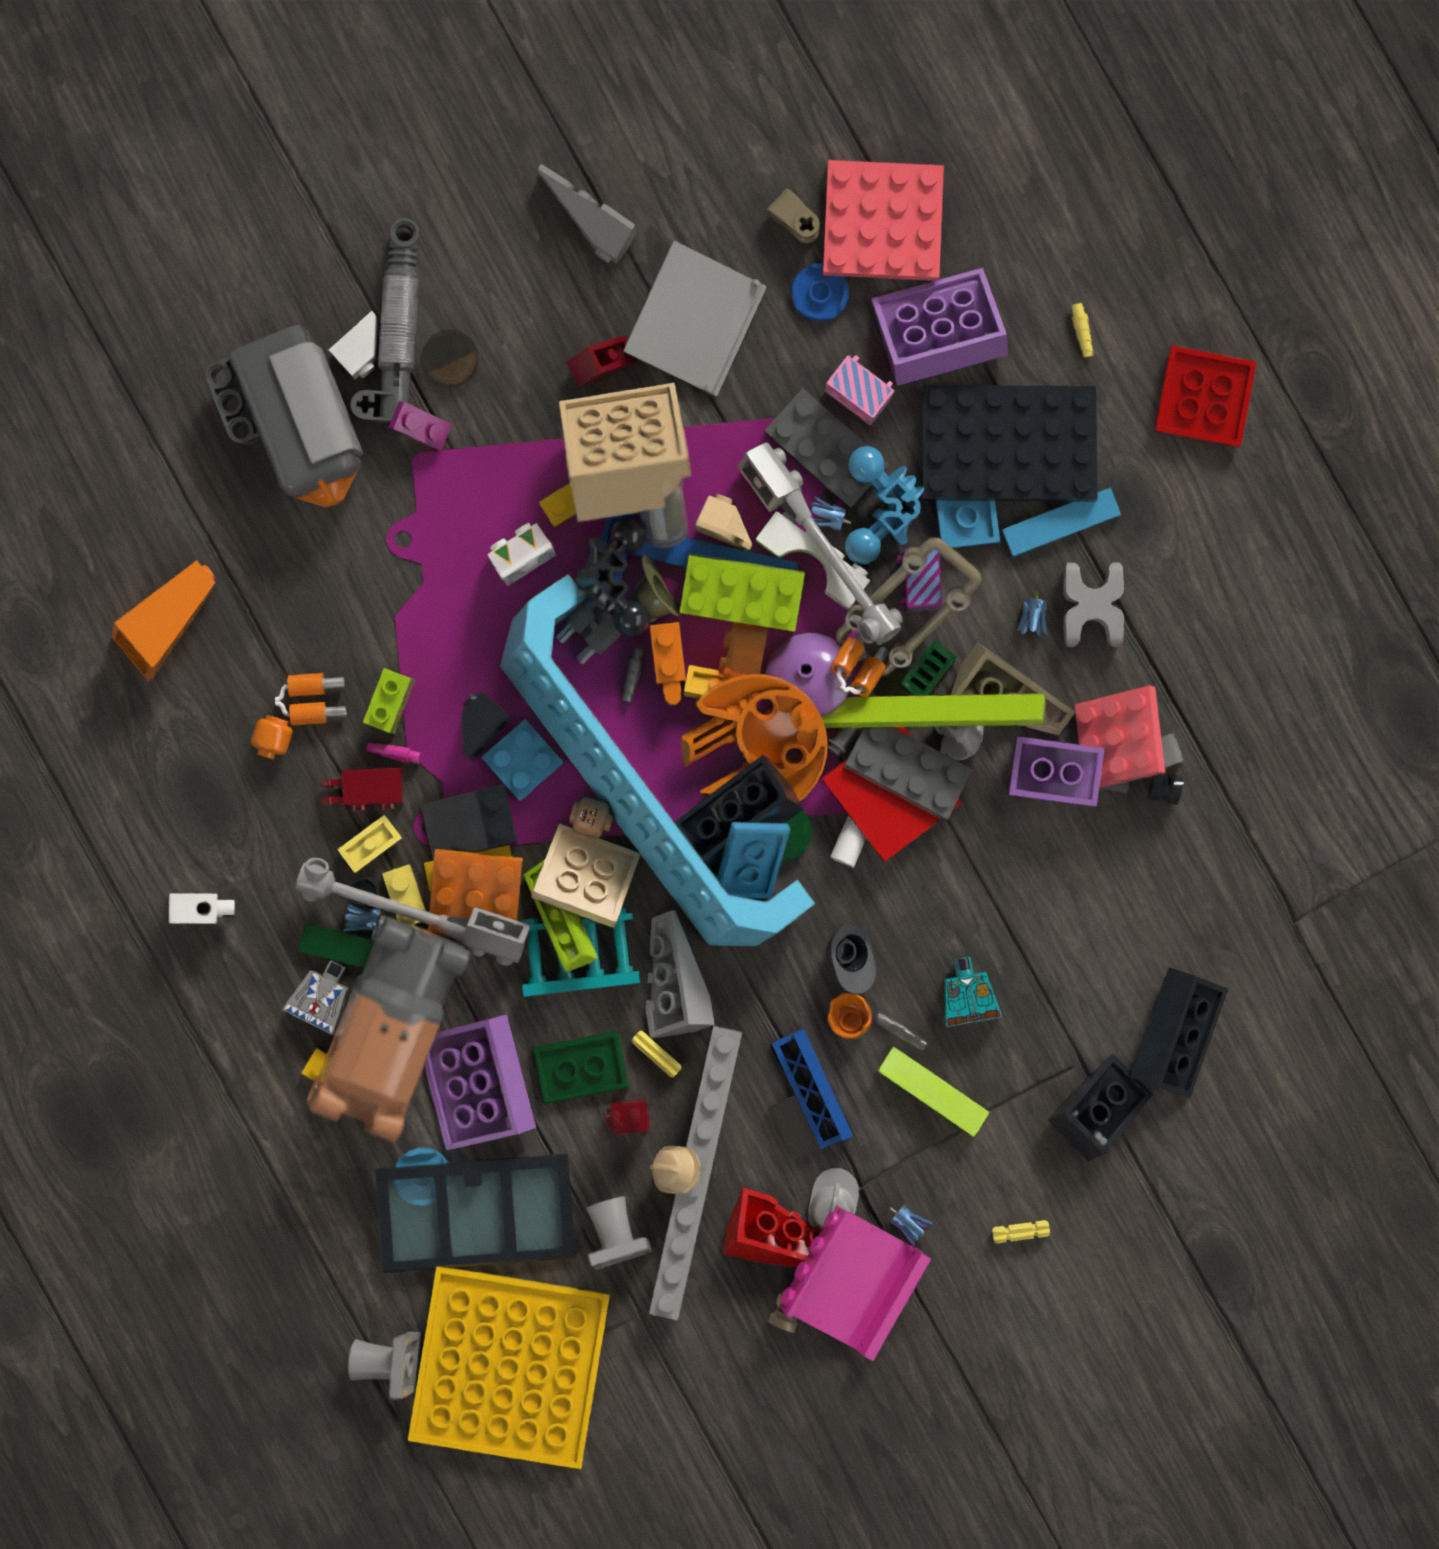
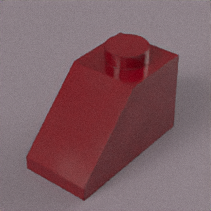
M625 335L589 346L566 362L579 388L598 382L638 361L637 358L623 352L628 341Z

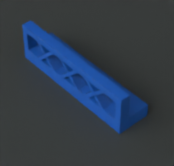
M804 1029L773 1042V1048L820 1149L852 1137L853 1134ZM795 1039L800 1048L797 1060L785 1058L779 1046ZM802 1055L807 1065L799 1063ZM787 1062L794 1064V1068H793V1071H792V1072H791V1070H790V1068H789ZM798 1066L810 1070L812 1074L808 1088L797 1084L794 1079ZM814 1081L820 1092L812 1089ZM799 1088L807 1091L805 1098H803ZM810 1092L822 1096L825 1103L821 1114L808 1109L806 1103ZM826 1108L828 1109L832 1118L824 1116ZM811 1115L819 1117L817 1125ZM822 1119L833 1122L839 1134L823 1141L818 1131Z

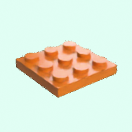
M436 849L434 852L430 913L439 916L447 915L470 918L474 907L517 921L523 858ZM428 925V931L438 936L450 937L438 930L437 927Z

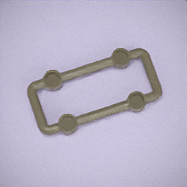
M932 538L927 540L920 548L913 547L908 549L904 554L903 565L870 597L873 604H880L910 573L916 574L924 570L927 556L933 550L939 552L969 578L964 585H954L949 589L947 602L906 642H896L892 645L889 659L884 663L886 668L882 676L890 674L896 667L908 666L912 661L913 650L954 610L961 611L966 609L970 604L971 594L981 583L979 571L941 539ZM854 605L848 609L845 623L836 632V640L841 646L849 638L847 636L853 630L858 631V624L861 622L864 610L860 605ZM864 651L859 662L863 664L871 656Z

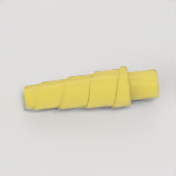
M1083 304L1071 305L1073 313L1071 319L1083 357L1093 356L1088 316L1084 313Z

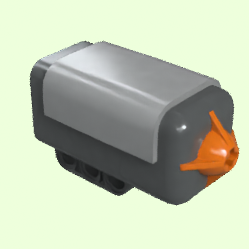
M301 325L288 327L237 348L229 353V357L215 362L206 370V381L230 439L245 446L262 440L280 488L285 494L322 507H330L344 500L352 481L361 474L362 463L360 456L363 455V451L323 350L314 343L310 331ZM221 370H226L228 374L227 380L223 384H217L215 379L217 373ZM231 397H237L238 407L234 411H228L226 403ZM247 424L249 426V433L245 438L240 439L237 436V429L240 425Z

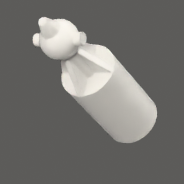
M849 815L830 858L854 868L866 838Z

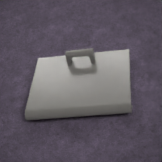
M673 241L623 352L711 395L717 396L767 286L761 284L759 280H753Z

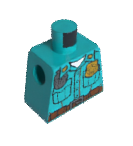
M971 957L953 960L956 977L944 979L945 1026L951 1027L1002 1017L986 972L973 974Z

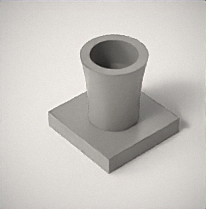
M625 1197L609 1199L586 1208L603 1249L588 1254L591 1266L596 1270L652 1253L650 1243L645 1237L633 1240L627 1216Z
M407 1332L394 1338L393 1347L372 1344L356 1339L352 1344L349 1355L348 1371L350 1379L352 1381L364 1379L391 1380L389 1398L401 1399L416 1392L421 1332Z

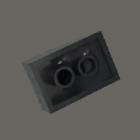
M504 784L421 804L433 861L436 849L475 852L519 842L507 788Z
M1113 1053L1061 1103L1048 1119L1087 1161L1103 1155L1153 1096L1152 1092L1141 1081L1130 1077L1132 1072Z

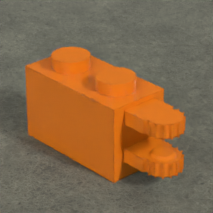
M679 622L650 625L657 685H663L665 701L675 706L682 700L680 683L686 682Z

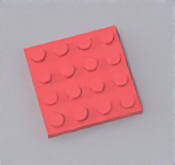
M828 160L823 275L939 281L944 165Z

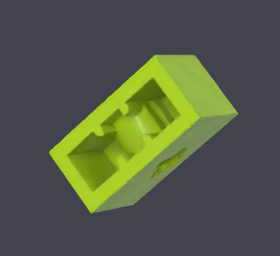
M384 668L363 723L395 734L416 680Z

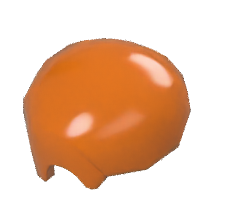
M842 993L830 1002L828 1023L836 1035L844 1039H858L868 1031L871 1025L872 1012L863 997L852 993Z

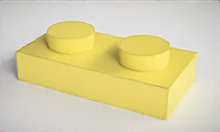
M383 815L340 847L338 851L354 873H357L400 841L402 837L386 815Z
M411 864L382 873L391 900L426 911ZM396 914L398 921L412 925L419 923V921Z

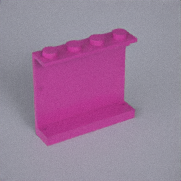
M836 1205L833 1212L826 1216L824 1228L819 1237L817 1236L812 1241L807 1258L797 1267L795 1279L791 1286L782 1293L779 1308L787 1316L791 1317L793 1315L855 1348L864 1357L873 1361L931 1258L915 1247Z

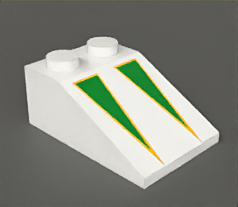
M530 523L523 525L515 531L517 536L509 541H506L505 538L501 539L490 547L492 552L487 555L507 586L556 556L552 545L537 523L533 526Z

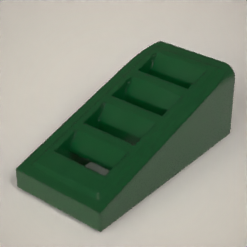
M934 639L899 685L912 696H928L957 656ZM933 650H936L947 659L945 664L931 654ZM926 659L940 668L938 673L924 663ZM919 668H922L933 677L931 682L917 672ZM912 677H915L926 686L924 691L910 681Z

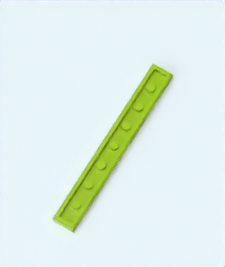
M1044 694L846 697L837 709L822 716L825 728L1044 725L1046 699Z

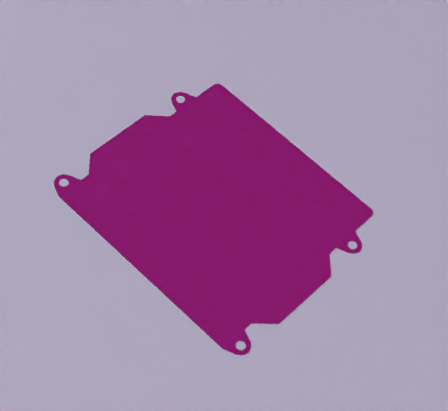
M775 418L683 427L691 476L683 477L677 485L682 529L676 535L739 549L696 531L697 520L708 497L712 496L715 498L716 494H720L733 500L731 505L736 506L752 543L750 552L775 557L757 544L755 540L777 511L782 515L785 510L780 507L769 512L737 468L745 452L764 443H769L773 450L776 448L782 449L764 433V430ZM564 438L418 453L412 462L417 512L396 522L389 529L386 538L387 545L392 553L398 557L421 563L423 583L395 616L400 674L416 680L404 710L407 748L411 747V751L421 753L420 763L442 782L444 798L502 785L504 782L482 759V756L526 719L564 763L521 801L506 786L519 842L502 846L551 842L559 824L573 828V824L569 823L575 801L580 802L583 797H591L597 800L599 798L501 669L500 664L512 619L528 601L568 574L578 588H580L576 579L577 572L590 558L591 547L589 540L595 537L601 540L606 517L578 521L576 514L554 528L539 504L546 497L571 483ZM783 450L786 455V463L784 465L789 472L795 470L802 477L801 493L812 518L826 519L814 514L811 504L818 503L823 505L814 496L821 499V494L828 489ZM837 499L835 506L844 507L845 504ZM645 511L638 512L636 520L642 523L644 528L648 529ZM530 523L533 526L537 523L552 545L556 556L507 586L487 555L492 552L490 547L501 539L511 540L517 536L515 531L523 525ZM799 523L796 524L797 527L806 532V529L803 527V525H800ZM407 531L410 533L412 542L408 547L401 548L397 546L395 536L398 532ZM793 552L780 558L797 562V570L805 572L795 632L683 613L680 616H675L670 613L654 622H649L646 631L639 636L628 637L621 635L602 655L595 652L584 664H581L576 657L589 644L576 631L564 643L557 639L556 636L569 624L566 618L554 626L551 649L552 661L673 822L706 798L700 792L702 789L743 767L742 763L747 760L743 755V751L741 752L737 741L732 744L728 742L691 764L684 766L681 736L714 718V716L701 713L696 704L699 700L698 698L683 696L686 682L680 683L682 700H680L678 705H670L665 701L663 685H657L650 625L679 622L686 679L689 665L739 675H766L771 655L785 640L799 634L818 633L828 636L837 642L836 632L845 623L848 610L825 594L827 587L826 571L820 561L814 556L803 552ZM627 555L626 563L628 566L623 571L621 580L629 588L623 596L627 601H634L635 586L643 578L645 572L642 566V558ZM653 561L669 593L675 599L679 608H681L687 568ZM611 609L609 613L613 615L614 611ZM853 630L847 637L854 638L858 631ZM634 648L645 650L643 658L645 665L639 677L632 701H623V687L626 680L625 676L629 658H632ZM859 661L853 669V680L862 667ZM809 666L804 667L802 674H809L812 668ZM483 691L513 719L475 761H472L463 755L462 712L465 707L462 704L473 692L478 695ZM849 692V694H848L847 697H862V696H860V695H858V694H854V693H852V692ZM762 699L758 702L757 707L761 710H767L773 703L769 699ZM825 728L827 740L832 739L840 728ZM791 748L787 751L786 756L790 759L798 758L801 750ZM827 750L825 766L818 782L810 793L800 801L804 807L803 811L808 817L845 813V810L821 780L843 763L839 761V757L832 754L829 750ZM421 812L415 819L413 830L418 840L430 846L428 835L422 830L424 817ZM613 819L610 831H604L600 837L623 835L625 833Z

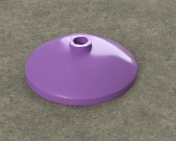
M818 633L795 635L781 643L769 659L766 675L783 679L798 687L812 700L821 717L837 709L850 692L844 693L840 690L841 683L837 675L830 669L832 661L842 646L828 636ZM804 667H811L812 671L809 674H802ZM853 671L848 678H843L846 687H851Z

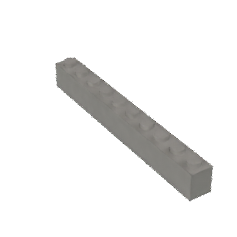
M713 1025L686 1145L687 1148L692 1149L698 1156L700 1176L697 1184L691 1191L684 1194H675L649 1311L651 1315L678 1320L741 1040V1031Z

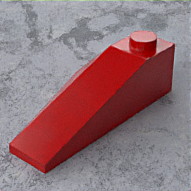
M743 1188L727 1225L723 1253L748 1261L798 1267L807 1258L812 1241L817 1236L819 1237L823 1229L818 1226L813 1227L800 1219V1214L795 1211L789 1212L778 1205V1200L772 1196Z

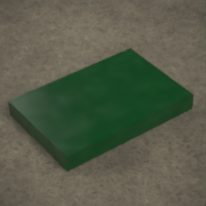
M619 1030L532 1047L544 1105L629 1088Z

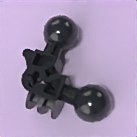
M623 518L613 524L610 531L611 544L608 548L598 537L589 540L591 547L590 558L577 572L576 579L580 587L577 591V596L579 598L585 597L584 604L587 608L594 607L593 614L595 617H601L612 609L614 611L613 623L617 631L624 636L636 637L646 631L649 625V613L640 602L627 601L623 595L629 587L623 580H614V573L623 572L628 566L622 558L625 554H635L643 548L646 542V531L642 523L636 519Z

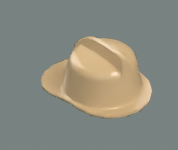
M663 1147L658 1152L653 1164L650 1165L655 1185L660 1191L665 1193L684 1194L691 1191L697 1184L700 1176V1161L697 1154L687 1147Z

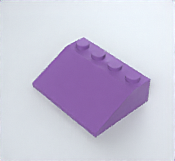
M983 268L871 298L897 386L1009 355L1007 333Z
M507 1015L436 1033L424 1067L446 1150L512 1136L536 1128Z

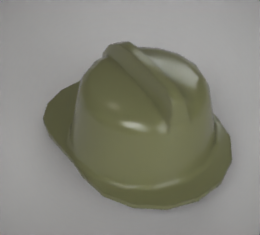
M643 555L642 566L645 575L635 586L634 601L640 602L646 607L649 613V622H654L670 613L680 616V608L669 593L657 567L648 556Z

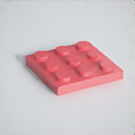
M1145 686L1075 704L1079 745L1105 748L1099 788L1165 773L1155 687Z

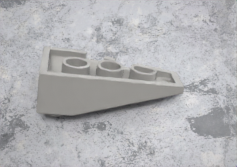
M541 164L538 168L539 175L592 247L596 249L594 254L606 263L612 260L617 264L637 236L636 225L606 204L599 208L597 206L598 203L590 194L581 190L576 193L573 191L574 186L569 181Z
M669 911L652 918L649 953L653 957V972L648 973V983H652L651 1000H646V1015L650 1038L691 1033L715 1025L710 995L676 911Z

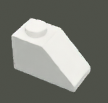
M371 311L329 349L330 353L354 379H357L359 376L364 378L375 367L373 363L377 360L378 318Z

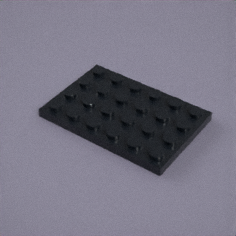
M922 385V486L924 487L922 501L1096 502L1098 499L1096 386Z

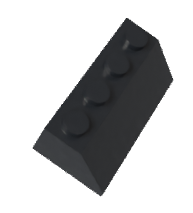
M763 754L676 820L674 824L715 877L719 872L732 823L785 824L801 812L804 807L792 786Z
M1169 967L1163 979L1158 1000L1153 1008V1014L1147 1031L1143 1036V1042L1130 1077L1191 1098L1228 988Z

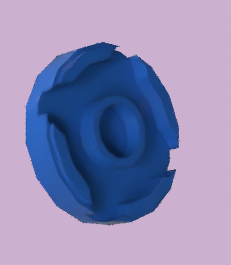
M812 264L803 269L796 276L792 285V301L796 310L804 318L814 322H826L836 318L844 310L849 298V286L845 277L823 275V264Z

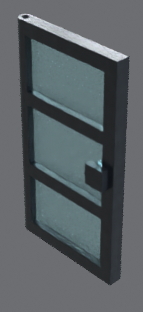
M568 1153L375 1169L382 1270L384 1274L435 1270L436 1267L459 1268L576 1258L577 1251L575 1250Z

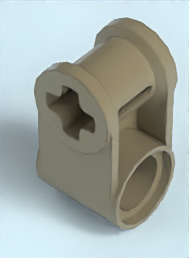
M786 188L766 209L768 214L779 225L786 228L800 242L811 243L819 236L820 223L818 217L791 190ZM802 223H803L804 225H806V226L811 223V224H812V231H809L808 229H806V230L803 232V231H802Z

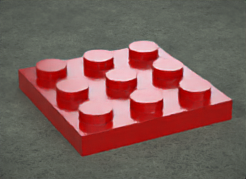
M1171 345L1154 432L1240 448L1257 361Z

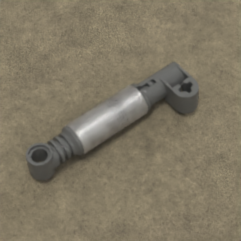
M407 218L395 221L391 226L389 234V249L392 251L388 252V256L392 258L388 259V263L391 265L383 273L381 333H379L381 336L379 337L380 347H378V368L381 370L380 391H359L352 397L350 404L351 414L361 422L390 424L398 402L403 401L409 404L410 373L414 371L415 367L414 357L417 342L415 336L417 335L416 325H418L417 305L419 302L418 293H420V276L416 272L417 268L413 267L417 265V261L414 260V258H417V253L414 251L418 250L419 229L415 222ZM400 228L408 229L412 233V238L409 241H400L396 236L397 230ZM374 397H380L379 417H373L374 408H369L367 413H362V409L357 407V404H361L362 399H367L368 404L373 405Z

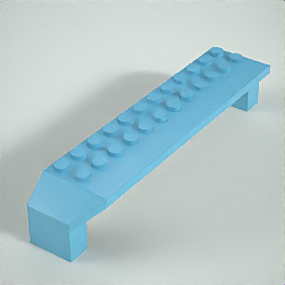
M569 574L528 601L512 619L500 664L501 669L599 800L609 804V813L614 815V820L706 943L718 946H758L815 903L798 880L767 902L727 895L552 661L551 649L554 626L568 617L585 599V597L579 598L577 596L578 586Z

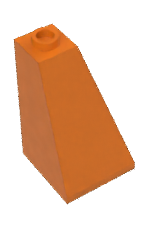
M197 560L114 623L111 638L148 682L160 669L214 589V574L206 565L201 566Z

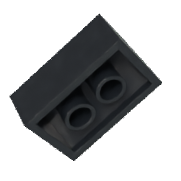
M483 691L478 695L473 692L462 704L465 707L462 712L463 755L472 761H475L513 719Z

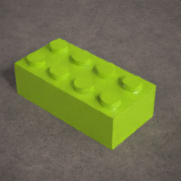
M690 553L680 613L795 632L805 572Z

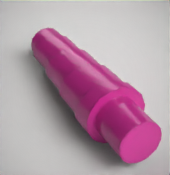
M369 742L367 745L368 752L402 763L412 762L419 764L421 760V753L411 751V747L407 748Z

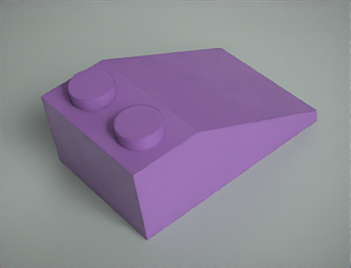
M1017 736L1009 795L1097 807L1105 748Z

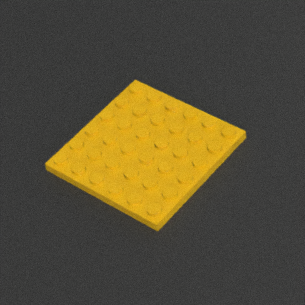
M436 1267L408 1441L581 1469L610 1294L456 1268Z

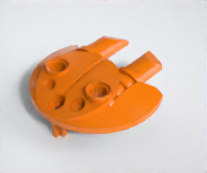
M747 674L718 683L696 702L701 713L712 715L714 718L681 736L684 766L691 764L728 742L732 744L737 741L741 752L743 751V755L747 760L742 763L743 767L702 789L700 792L703 796L708 797L763 754L792 786L800 801L814 788L823 772L827 758V734L817 707L798 687L774 676ZM762 699H769L773 703L767 710L759 709L757 704ZM791 748H798L801 750V754L798 758L790 759L786 756L787 751Z

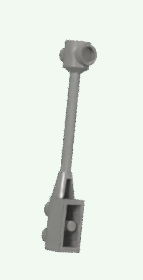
M764 443L745 452L737 468L767 510L772 512L782 507L800 525H803L864 610L861 622L858 624V632L861 638L866 643L875 641L877 645H881L893 638L901 630L902 616L896 608L889 610L885 604H873L813 521L810 510L801 493L802 477L795 470L791 472L787 470L784 465L786 463V455L780 448L773 450L769 443Z
M311 858L306 863L304 862L295 886V890L302 892V897L310 902L317 901L319 898L324 899L329 894L334 893L435 926L438 930L461 942L462 945L469 947L468 950L472 955L483 956L486 952L495 955L497 962L502 965H511L513 962H519L530 928L528 924L474 907L470 918L447 915L439 916L335 882L333 871H330L328 863L320 858Z

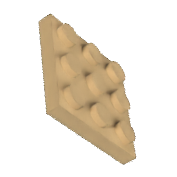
M559 824L531 897L614 928L641 854L600 838H592L576 833L573 828Z

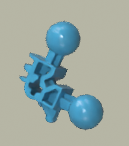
M870 446L860 447L853 451L848 462L849 472L858 482H871L876 487L872 493L878 500L888 503V508H878L872 514L876 522L869 529L861 528L851 532L845 541V552L848 558L855 564L860 565L869 564L876 560L881 549L880 541L888 533L891 534L898 544L905 545L907 543L908 525L920 513L921 506L917 498L924 491L923 486L914 487L916 483L914 475L905 477L906 466L898 468L888 476L884 471L883 456L880 451ZM899 499L906 501L907 509L905 511L902 510L903 506Z

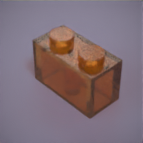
M734 622L732 632L726 631L723 648L728 649L727 658L721 657L718 674L724 675L723 681L741 675L760 674L768 632L767 627Z

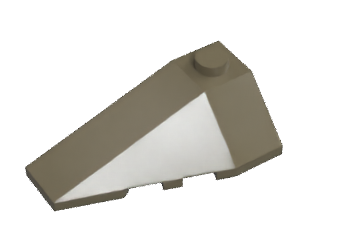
M978 642L960 665L951 695L1044 694L1046 699L1044 725L1025 726L1058 736L1075 714L1073 709Z

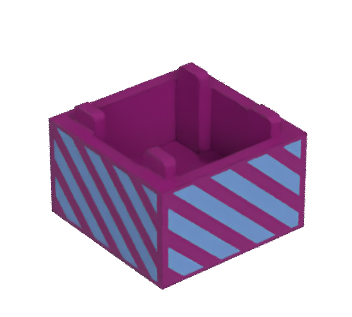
M908 549L902 551L901 556H898V559H896V564L903 565L904 554ZM933 550L927 556L926 567L922 572L910 573L902 581L903 598H900V601H898V606H904V612L934 611L942 607L940 556L936 550Z

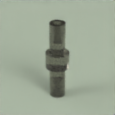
M879 1011L873 1022L890 1031L892 1037L899 1041L905 1040L921 1051L924 1050L929 1042L909 1030L910 1026L901 1021L897 1023Z

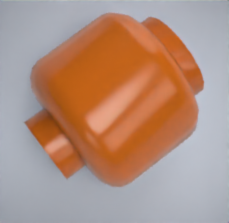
M266 715L265 719L262 718L257 721L251 738V744L253 747L258 748V755L274 760L275 754L284 755L287 752L293 731L288 726V721Z

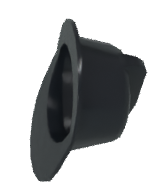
M846 924L839 928L829 940L826 947V957L834 968L839 984L852 994H862L869 990L875 981V961L865 930L855 924Z

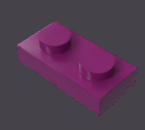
M399 401L388 428L441 451L452 424L406 402Z

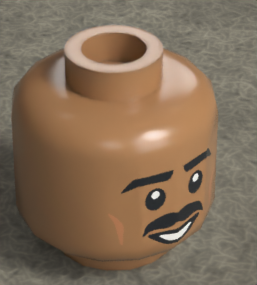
M583 797L580 802L575 801L569 823L573 824V829L576 833L599 838L604 831H610L614 815L609 814L610 807L607 802L591 797Z

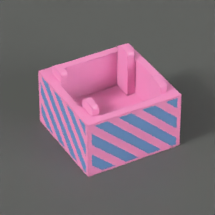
M847 355L826 383L825 392L871 426L892 399L895 391L891 388L893 383L889 381L885 384L857 362L859 360L858 356L855 355L852 359Z

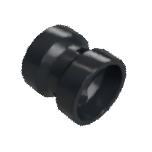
M1164 773L1152 776L1148 799L1155 801L1164 799L1169 804L1178 805L1183 788V777L1176 775L1167 777Z
M370 877L358 878L350 886L378 896L381 895L380 885ZM352 900L359 906H369L368 904Z

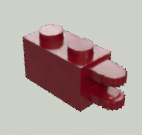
M403 768L342 770V779L321 780V787L334 788L335 786H343V797L326 796L321 798L322 805L343 804L344 806H351V811H368V805L380 804V810L398 809V803H404Z
M647 1098L615 1101L611 1103V1109H606L607 1128H613L614 1135L649 1131L650 1129Z

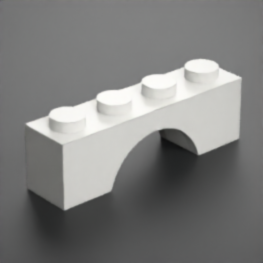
M776 511L757 536L755 542L776 558H781L793 552H803L814 556L820 561L826 571L827 587L825 594L848 610L856 599L807 531L804 532L797 527L796 524L798 522L787 512L784 511L781 515ZM834 548V550L837 552V554L843 561L845 555L842 554L836 548ZM843 561L864 590L870 582L866 578L868 572L855 563L851 567Z

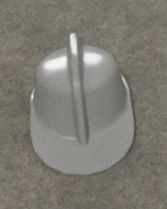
M831 1168L822 1172L816 1178L808 1209V1220L811 1226H818L823 1229L826 1216L833 1212L836 1205L855 1215L859 1187L856 1179L848 1171L841 1168Z

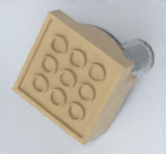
M675 383L559 401L578 521L639 512L641 523L646 531V542L650 545L666 548L678 545L688 536L689 525L683 483L685 477L691 476Z

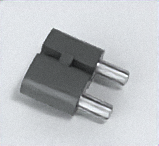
M584 601L566 618L569 624L556 636L561 643H564L575 631L581 634L589 644L576 657L581 664H584L595 652L602 655L622 635L614 626L613 615L608 612L601 617H595L593 614L594 607L587 608Z

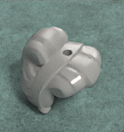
M935 726L939 734H944L940 752L944 755L947 754L954 760H965L975 755L980 749L983 741V726Z

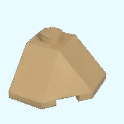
M716 494L715 498L709 496L697 520L696 531L750 552L752 543L736 506L731 505L733 500L720 494Z

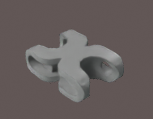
M1074 562L1066 563L1063 574V595L1066 600L1076 605L1069 609L1063 617L1064 643L1067 647H1075L1079 643L1082 625L1091 620L1100 622L1105 627L1107 642L1110 646H1121L1124 636V614L1119 608L1111 605L1124 592L1123 566L1120 562H1113L1108 566L1105 583L1101 588L1097 589L1089 588L1082 582L1078 564Z

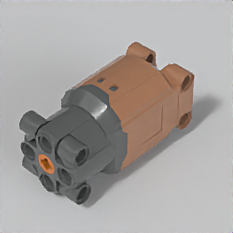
M380 915L371 937L375 941L362 975L356 979L319 1076L315 1079L309 1092L307 1104L311 1112L335 1121L338 1120L341 1113L364 1121L365 1130L370 1134L396 1142L404 1123V1115L444 1016L442 1008L455 975H462L468 962L470 951L465 950V946L440 937L428 930Z

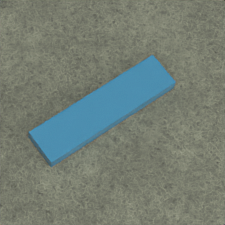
M1111 488L1098 492L1096 502H1072L1004 528L1002 532L1010 553L1014 557L1118 517L1121 513Z

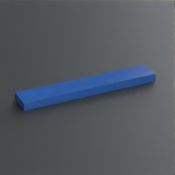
M644 528L646 531V542L643 548L635 554H631V556L639 558L646 555L653 561L687 568L690 553L797 570L798 566L797 562L678 535L669 538H657L651 535L647 528Z

